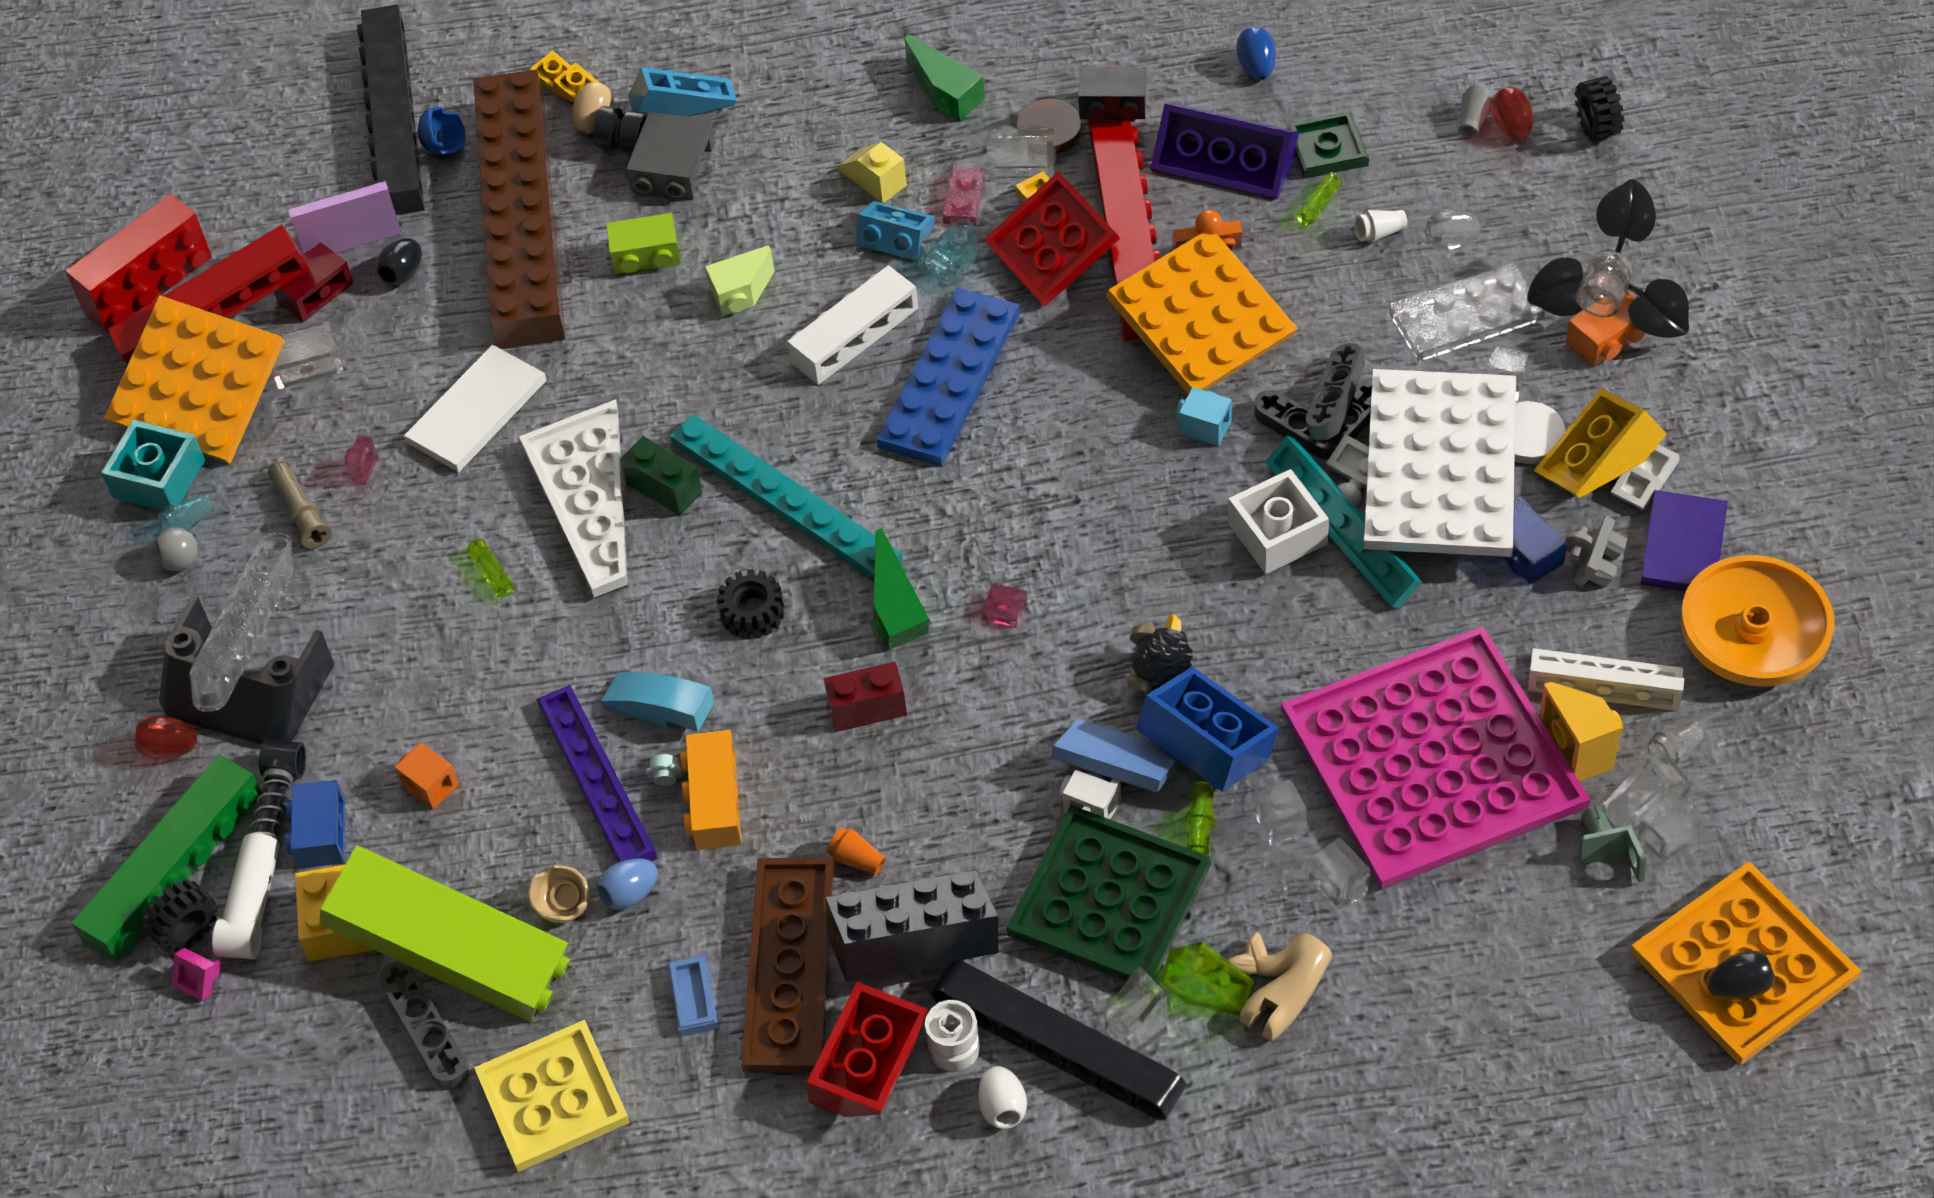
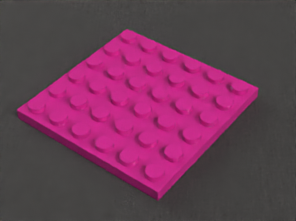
M1484 626L1281 703V712L1380 889L1392 886L1589 808V796Z

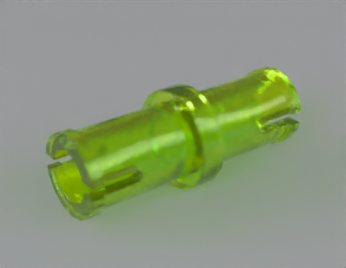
M1196 782L1191 786L1190 810L1185 816V824L1188 827L1185 847L1208 856L1210 852V832L1215 827L1216 816L1212 812L1215 787L1208 782Z

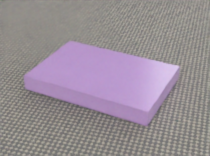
M386 181L288 210L303 254L320 242L337 253L401 234Z

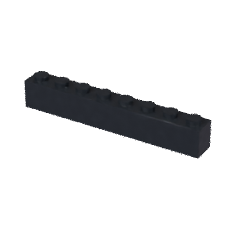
M399 5L361 10L362 24H357V32L360 43H364V46L359 47L362 65H366L365 69H361L364 87L369 89V91L363 92L366 109L371 111V114L366 115V123L369 134H373V138H368L370 154L372 158H376V161L370 162L374 181H378V183L386 181L396 215L425 211L405 27Z

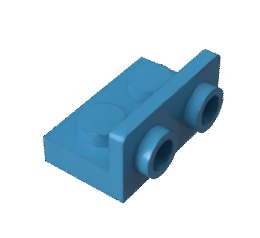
M873 201L858 214L856 245L917 260L920 257L921 240L934 229L935 216Z

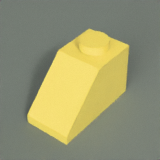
M882 142L859 149L838 165L840 172L881 203L886 202L907 186L904 159Z

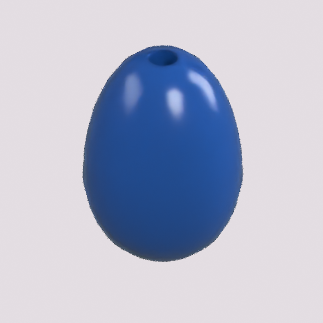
M1261 27L1245 29L1237 39L1236 50L1238 59L1250 77L1256 80H1264L1271 75L1275 65L1276 50L1273 38L1268 31Z

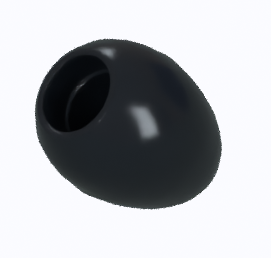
M403 238L386 246L376 261L378 276L390 285H400L409 281L417 272L422 260L420 244L414 239Z
M1756 950L1738 952L1720 962L1710 972L1706 982L1710 994L1716 999L1732 1002L1755 999L1768 992L1775 983V975L1766 954Z

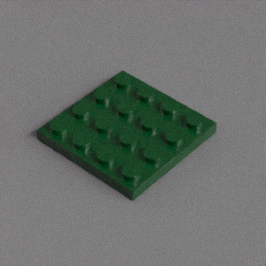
M1070 805L1006 927L1007 936L1150 990L1211 866V857Z

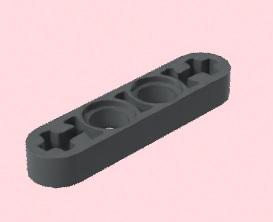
M1355 343L1338 346L1330 354L1306 416V424L1310 436L1315 440L1332 438L1341 430L1365 366L1361 348Z
M400 961L388 964L380 974L382 988L435 1083L445 1090L459 1088L466 1082L469 1069L455 1040L414 969ZM400 976L404 980L409 992L402 995L398 985L393 980L395 977ZM423 1003L426 1005V1010L419 1017L410 1018L405 1015L407 1008L411 1004ZM439 1032L443 1035L442 1041L437 1046L426 1047L422 1045V1041L428 1033ZM445 1055L456 1071L451 1075H448L439 1059Z

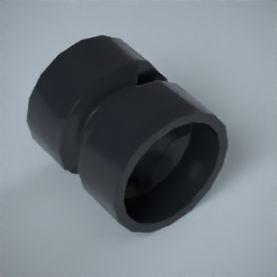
M601 106L594 122L593 139L595 146L609 150H615L617 146H620L623 152L633 153L648 113L628 110L624 114L621 108Z

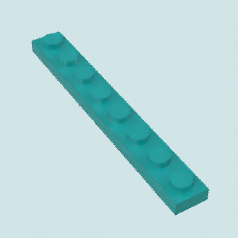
M695 414L690 416L670 435L672 445L874 580L875 534ZM892 546L901 564L903 562L902 552Z

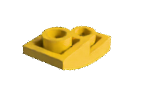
M553 50L530 68V70L537 69L542 86L557 96L573 103L577 93L584 85L590 82L599 83L576 62L573 65H569Z

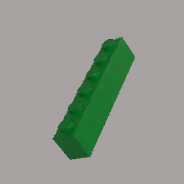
M218 754L71 923L81 941L115 962L125 952L130 951L134 947L137 938L144 931L142 926L145 924L142 922L143 916L148 915L145 912L147 907L154 906L155 903L152 901L156 895L161 897L164 894L162 890L167 886L173 889L174 882L179 881L182 884L183 880L188 879L199 866L205 864L212 850L223 838L230 835L236 822L242 815L254 807L257 798L262 792L253 773Z

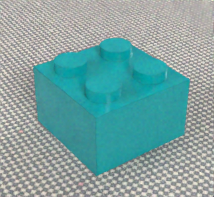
M132 420L101 474L112 498L175 514L204 464L205 458L195 435Z

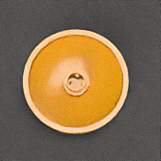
M1760 555L1730 557L1705 568L1688 586L1680 615L1684 640L1693 655L1705 667L1727 680L1761 687L1787 684L1804 677L1814 670L1827 654L1835 622L1832 605L1828 596L1809 574L1786 561Z

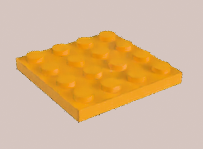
M1201 233L1113 286L1105 296L1188 395L1192 387L1204 391L1208 390L1292 337L1298 329L1217 234Z
M159 295L104 419L109 423L127 429L132 420H137L193 434L196 436L203 455L231 464L285 340L274 333Z
M1750 861L1631 945L1630 953L1740 1066L1859 979L1861 970ZM1756 950L1766 954L1775 975V983L1768 992L1755 999L1735 1002L1719 1000L1710 994L1706 981L1710 972L1720 962L1742 951Z

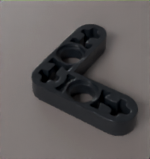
M1364 380L1358 383L1346 415L1356 417L1357 421L1350 425L1342 424L1338 434L1332 438L1322 440L1325 444H1322L1321 440L1313 439L1310 436L1308 427L1299 430L1289 426V423L1293 420H1303L1306 422L1309 409L1278 391L1266 390L1259 393L1255 398L1254 415L1260 423L1281 436L1295 438L1309 453L1318 458L1329 460L1345 434L1355 439L1370 423L1372 380ZM1363 397L1368 398V399L1363 403V409H1362L1361 406H1362V402H1363Z

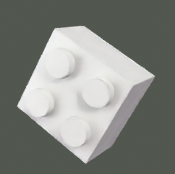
M1291 469L1229 498L1228 524L1265 574L1328 545L1329 518Z

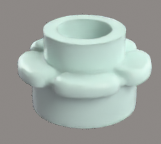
M669 754L653 756L650 759V768L646 769V774L650 778L653 777V782L657 785H673L676 779L681 778L683 775L680 759Z

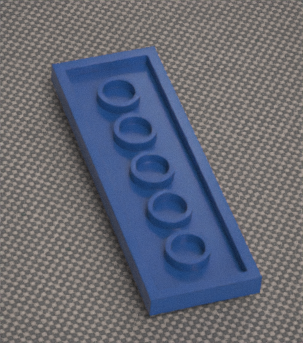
M956 287L877 437L878 448L935 465H943L1020 315V304Z

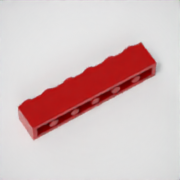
M282 224L163 295V297L231 318L311 269L297 243ZM157 300L108 329L120 356L127 364L130 362Z

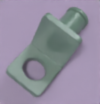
M1595 806L1597 818L1591 807L1586 809L1581 815V820L1589 834L1583 835L1580 838L1579 860L1581 864L1586 865L1626 855L1638 883L1645 881L1646 857L1632 826L1627 825L1612 829L1602 807Z

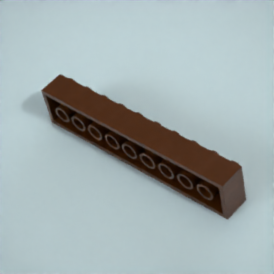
M535 69L473 78L491 325L497 346L500 349L566 340L544 96L538 71Z

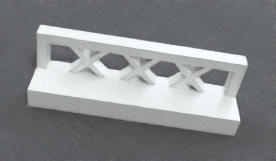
M1533 648L1527 691L1543 693L1544 684L1554 682L1602 697L1605 702L1679 711L1684 687L1683 668Z

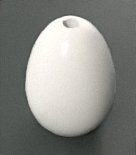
M1002 1066L989 1068L984 1073L978 1091L979 1108L982 1115L989 1124L999 1129H1008L1018 1125L1024 1118L1027 1110V1097L1022 1084L1010 1070Z

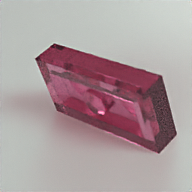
M952 166L943 210V224L977 225L986 177L985 168Z

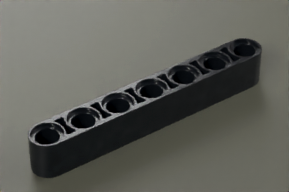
M961 960L949 963L930 992L932 998L937 1003L946 1000H957L967 1004L975 1013L977 1026L1154 1119L1166 1120L1187 1086L1185 1080L1170 1068Z

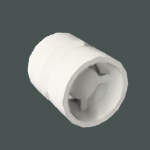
M946 1000L932 1007L925 1020V1031L931 1060L937 1067L945 1071L957 1072L967 1069L974 1064L979 1056L980 1049L977 1020L974 1011L967 1004L957 1000Z

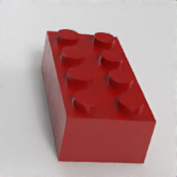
M169 194L69 267L65 272L84 315L107 334H110L108 331L110 327L153 302L159 295L161 296L198 267L202 266L212 258L196 213L172 194Z

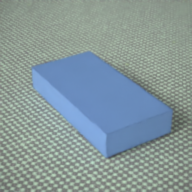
M706 955L667 962L680 1037L719 1029Z

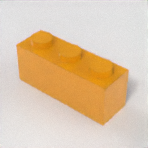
M731 730L686 735L687 750H680L683 773L688 772L689 781L682 782L684 804H690V813L684 814L686 836H693L696 850L742 845L736 756Z

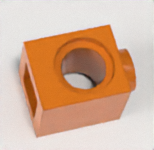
M422 742L412 751L405 753L395 766L401 786L432 810L459 786L453 765Z

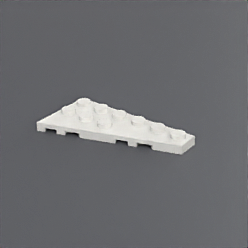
M615 399L519 436L522 448L594 598L628 585L619 414Z

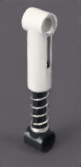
M264 740L261 745L259 770L264 781L260 786L262 795L257 798L259 808L254 811V818L256 820L250 825L252 833L245 835L242 840L223 918L217 920L213 930L212 947L216 957L256 959L259 955L262 943L261 922L280 850V843L277 841L278 837L275 834L276 830L281 827L279 818L285 813L282 806L288 800L285 796L286 790L291 788V784L295 779H301L305 771L306 748L303 742Z

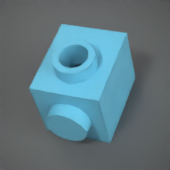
M1192 387L1187 398H1182L1176 409L1175 418L1179 419V434L1219 447L1232 421V399L1217 395L1212 391H1204Z

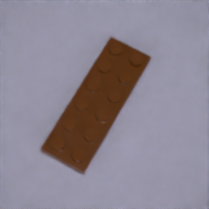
M757 858L741 1064L743 1073H811L824 1048L830 956L825 897L833 896L834 858Z

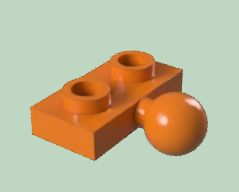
M1204 210L1199 213L1195 220V227L1173 230V250L1201 233L1217 234L1231 251L1241 246L1242 227L1240 220L1222 222L1221 216L1213 210Z

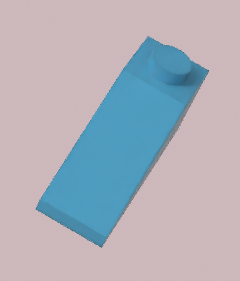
M645 67L640 68L628 94L632 110L685 117L734 106L737 102L729 78Z

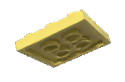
M585 1020L474 1067L518 1172L630 1123Z

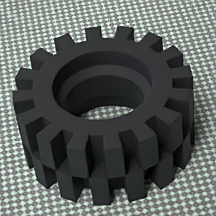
M1602 76L1580 82L1576 86L1575 97L1577 100H1575V106L1579 110L1577 111V116L1581 118L1580 125L1582 128L1585 127V135H1589V139L1595 141L1620 134L1624 127L1622 124L1624 116L1621 114L1623 105L1619 103L1621 99L1620 94H1616L1617 87L1615 84L1612 85V79L1608 78V76Z
M747 569V576H742L741 571L735 573L736 580H733L730 576L725 579L726 586L721 585L719 587L720 595H717L720 618L726 630L730 629L731 634L737 636L741 631L742 639H748L749 633H754V638L757 639L761 638L760 632L763 630L766 635L772 633L771 625L775 628L779 627L781 624L780 618H784L785 607L779 582L776 583L772 575L767 578L765 571L760 570L758 576H755L754 569ZM748 598H760L765 601L760 608L752 611L740 610L737 607L740 602Z
M186 879L183 880L182 884L179 881L174 882L173 889H170L168 886L162 890L164 894L161 897L156 895L152 900L155 903L154 906L147 907L145 912L148 915L143 916L142 922L145 924L142 926L143 930L164 951L171 954L173 951L177 953L183 949V946L186 949L193 947L192 942L194 940L197 942L202 940L201 934L204 931L209 932L212 928L209 923L215 922L217 918L214 914L218 912L215 900L196 882Z

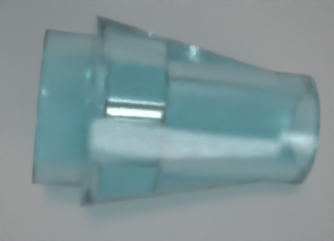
M201 494L195 498L165 506L163 512L158 514V519L163 530L173 527L183 528L189 532L207 515L214 512V507L210 499L205 494Z

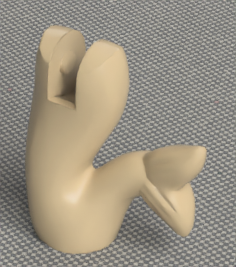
M1255 932L1247 941L1245 953L1229 958L1222 965L1221 969L1241 975L1256 974L1264 977H1279L1251 995L1240 1012V1023L1251 1029L1267 1007H1269L1274 1012L1268 1019L1262 1036L1270 1041H1274L1295 1020L1316 989L1333 958L1330 949L1316 937L1302 932L1298 933L1280 952L1269 955L1260 933Z

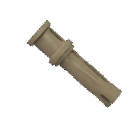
M277 460L282 471H279L273 462L268 468V474L273 479L290 510L289 521L301 533L300 541L302 545L308 549L323 546L331 537V529L326 523L321 521L320 509L315 503L308 501L289 463L286 460Z

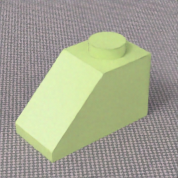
M769 245L705 266L709 289L722 317L753 307L775 272Z

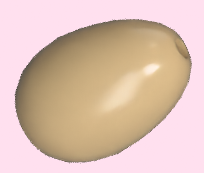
M590 82L584 85L577 93L573 105V122L578 132L585 135L592 134L595 118L600 107H613L614 97L606 85Z

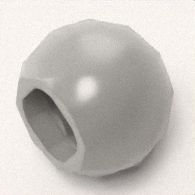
M170 527L155 538L160 564L168 571L181 572L189 568L196 561L199 553L198 543L194 536L183 528Z

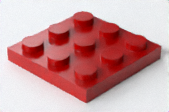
M1059 171L984 238L985 242L1044 307L1120 239L1117 233Z

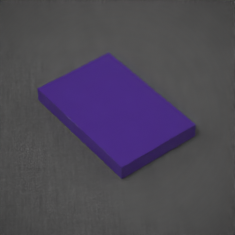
M1655 490L1640 584L1686 591L1692 580L1701 571L1711 564L1720 561L1728 501Z

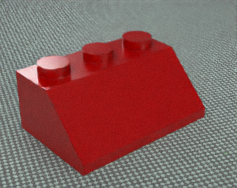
M856 982L807 1080L809 1103L844 1117L881 1115L920 1035L930 1010Z

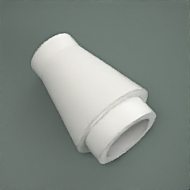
M1364 210L1360 215H1356L1354 219L1355 233L1361 242L1373 243L1407 228V217L1403 210Z

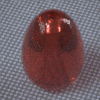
M1506 87L1499 90L1493 96L1491 102V111L1496 124L1508 137L1514 140L1526 139L1531 134L1534 125L1533 109L1529 98L1521 89L1516 87Z
M163 715L149 716L140 720L136 726L135 748L139 753L149 758L171 759L180 757L191 752L197 744V732L194 728L176 718Z

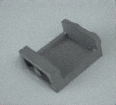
M648 112L626 169L631 191L692 200L695 195L693 181L704 151L712 152L715 144L711 120Z

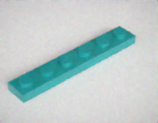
M1286 436L1265 463L1276 476L1289 469L1294 472L1329 518L1328 535L1389 605L1394 608H1400L1422 581L1395 551L1364 549L1365 517L1297 440Z

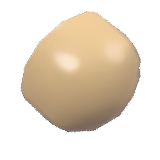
M553 865L544 872L535 874L528 890L531 907L542 919L552 923H567L579 917L587 909L591 895L587 879L575 868L562 865Z

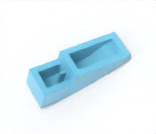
M624 672L617 673L601 700L602 706L664 728H668L671 722L698 732L714 705L711 687L669 675Z

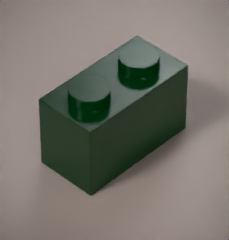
M644 436L620 458L627 485L679 516L702 493L696 466Z

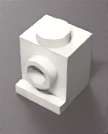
M1075 770L1072 776L1067 775L1060 788V796L1063 797L1064 813L1072 805L1111 819L1121 801L1120 781L1112 778L1111 782H1107L1095 773L1087 774Z

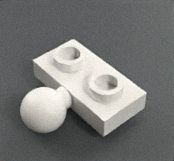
M1345 434L1326 464L1329 469L1349 479V482L1338 485V488L1357 508L1362 499L1361 488L1367 489L1369 447Z

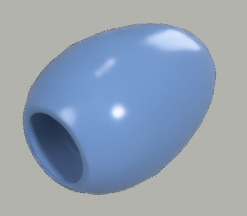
M641 858L624 860L610 866L602 873L597 883V892L601 901L608 908L623 910L636 905L650 893L658 878L657 867L653 862Z

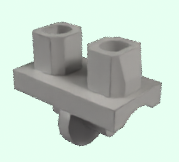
M1605 516L1598 529H1593L1590 532L1588 528L1580 527L1578 531H1570L1565 535L1563 547L1570 553L1569 558L1572 561H1579L1580 559L1572 583L1583 587L1590 580L1606 587L1615 577L1617 565L1603 559V554L1616 560L1622 554L1628 539L1612 530L1615 523L1614 519Z

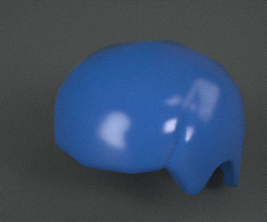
M443 106L425 110L419 118L417 129L422 146L432 155L439 157L459 153L464 149L466 141L465 128L459 115L456 112L443 111Z

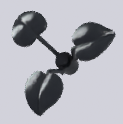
M1629 179L1608 192L1598 205L1596 220L1601 231L1611 237L1619 236L1612 259L1603 262L1596 275L1583 276L1581 263L1574 258L1564 257L1549 262L1538 272L1529 287L1527 302L1529 304L1537 306L1553 315L1567 317L1579 313L1588 303L1590 290L1586 282H1599L1606 289H1615L1621 286L1640 296L1633 300L1628 308L1630 319L1639 330L1662 338L1679 337L1688 333L1689 303L1685 291L1679 284L1668 279H1657L1650 282L1645 291H1643L1641 288L1625 281L1626 268L1619 261L1625 238L1634 242L1645 240L1652 232L1656 219L1652 198L1639 181Z

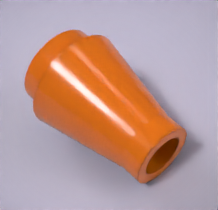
M840 827L827 848V854L834 858V862L868 872L873 876L879 873L886 860V856L879 853L853 828L847 830L844 827Z

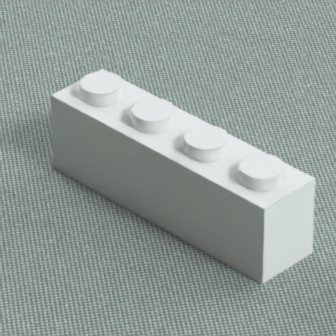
M889 265L880 272L871 275L864 284L855 291L846 294L839 303L828 311L821 313L815 321L803 330L797 331L787 341L791 364L817 385L821 384L919 309L916 286Z

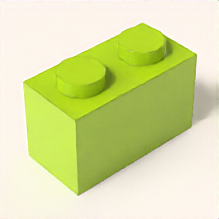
M673 213L606 223L610 256L615 275L681 264Z

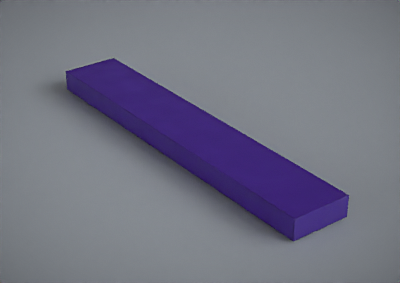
M571 685L536 699L617 863L636 858L647 859L651 862L657 860V853Z

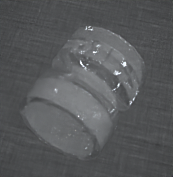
M1614 251L1595 253L1591 257L1585 276L1582 278L1576 292L1578 305L1584 311L1594 316L1610 317L1615 315L1621 307L1625 292L1629 288L1634 276L1635 269L1631 261Z

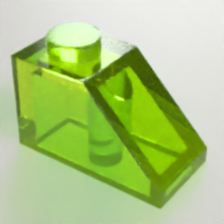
M1198 942L1169 951L1160 984L1187 1004L1240 1017L1243 1006L1253 994L1256 981L1204 942Z

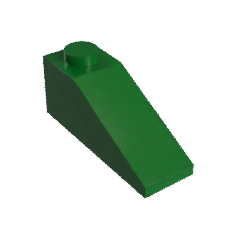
M909 34L904 38L906 60L931 102L942 114L961 121L985 99L982 75Z
M881 528L875 531L873 620L870 621V625L878 641L884 640L888 650H891L928 634L930 619Z

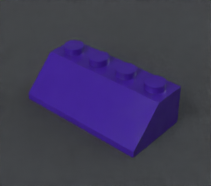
M1164 103L1150 169L1279 198L1293 163L1299 131L1175 103Z

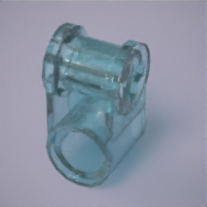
M959 221L950 225L934 243L927 246L922 252L918 261L919 269L923 272L933 273L940 278V282L945 286L952 285L979 257L975 226L967 221Z

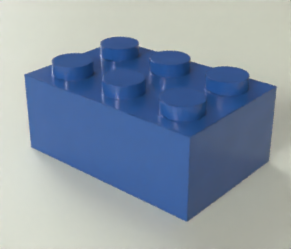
M1192 666L1146 695L1136 730L1223 792L1268 762L1279 727Z

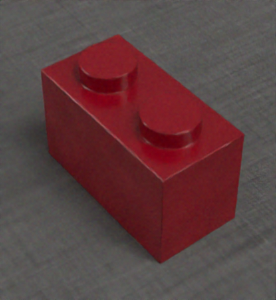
M321 242L303 254L311 270L274 291L277 303L302 322H305L353 284L347 261Z
M896 661L823 678L827 703L835 732L907 716L905 695Z

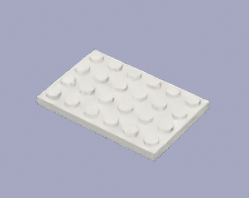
M1373 369L1364 549L1512 557L1516 376Z

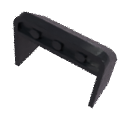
M192 596L165 642L159 702L164 713L174 720L261 745L264 740L291 742L334 666V661L322 631H314L299 659L286 655L274 657L266 663L262 672L258 675L198 658L213 629L199 597Z

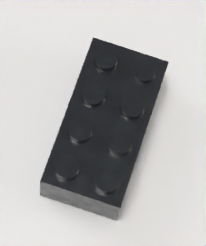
M977 870L961 871L946 876L922 878L907 883L883 885L874 889L844 892L840 895L825 897L827 936L846 982L999 953L998 914Z

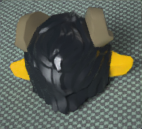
M1168 615L1164 628L1159 627L1155 629L1152 622L1140 624L1132 628L1129 639L1136 645L1131 655V666L1135 673L1127 677L1128 688L1140 690L1143 694L1147 695L1150 690H1156L1192 667L1193 650L1188 645L1187 634L1181 631V621L1176 615Z

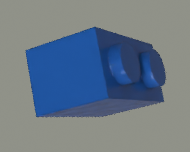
M338 780L292 785V800H287L286 802L287 818L291 822V832H286L285 835L288 855L293 854L299 868L343 864L345 797Z

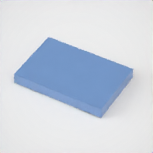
M1077 719L1053 745L1051 758L1155 793L1161 789L1181 763L1155 743L1081 719Z

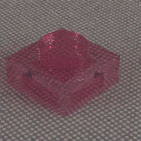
M358 435L353 447H350L346 452L345 466L349 470L353 483L366 485L377 463L378 455L372 437Z
M992 583L981 610L982 620L1016 628L1028 600L1027 591Z

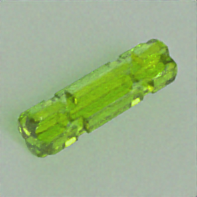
M1330 172L1324 176L1320 186L1316 187L1304 203V207H1301L1297 213V220L1302 222L1303 226L1308 227L1317 220L1319 213L1323 212L1334 197L1335 191L1337 192L1342 186V178L1338 177L1335 172Z
M480 538L470 542L467 546L469 555L477 563L476 566L489 585H492L495 594L501 598L511 594L514 590L512 581L504 573L505 570L492 551L488 550L489 547L486 542Z

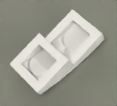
M1658 445L1645 462L1619 477L1611 490V495L1644 510L1653 499L1655 490L1661 489L1679 462V454Z

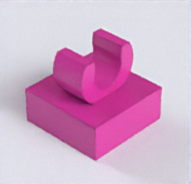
M183 948L174 954L171 986L203 1001L212 995L213 980L219 976L221 961L216 960L212 962L204 958L205 953L203 952L194 953Z

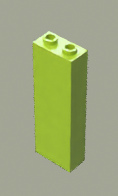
M356 845L320 908V925L529 1022H532L537 1010L542 1013L545 1012L554 992L549 990V987L554 978L562 979L570 962V959L565 957L568 942L359 845Z

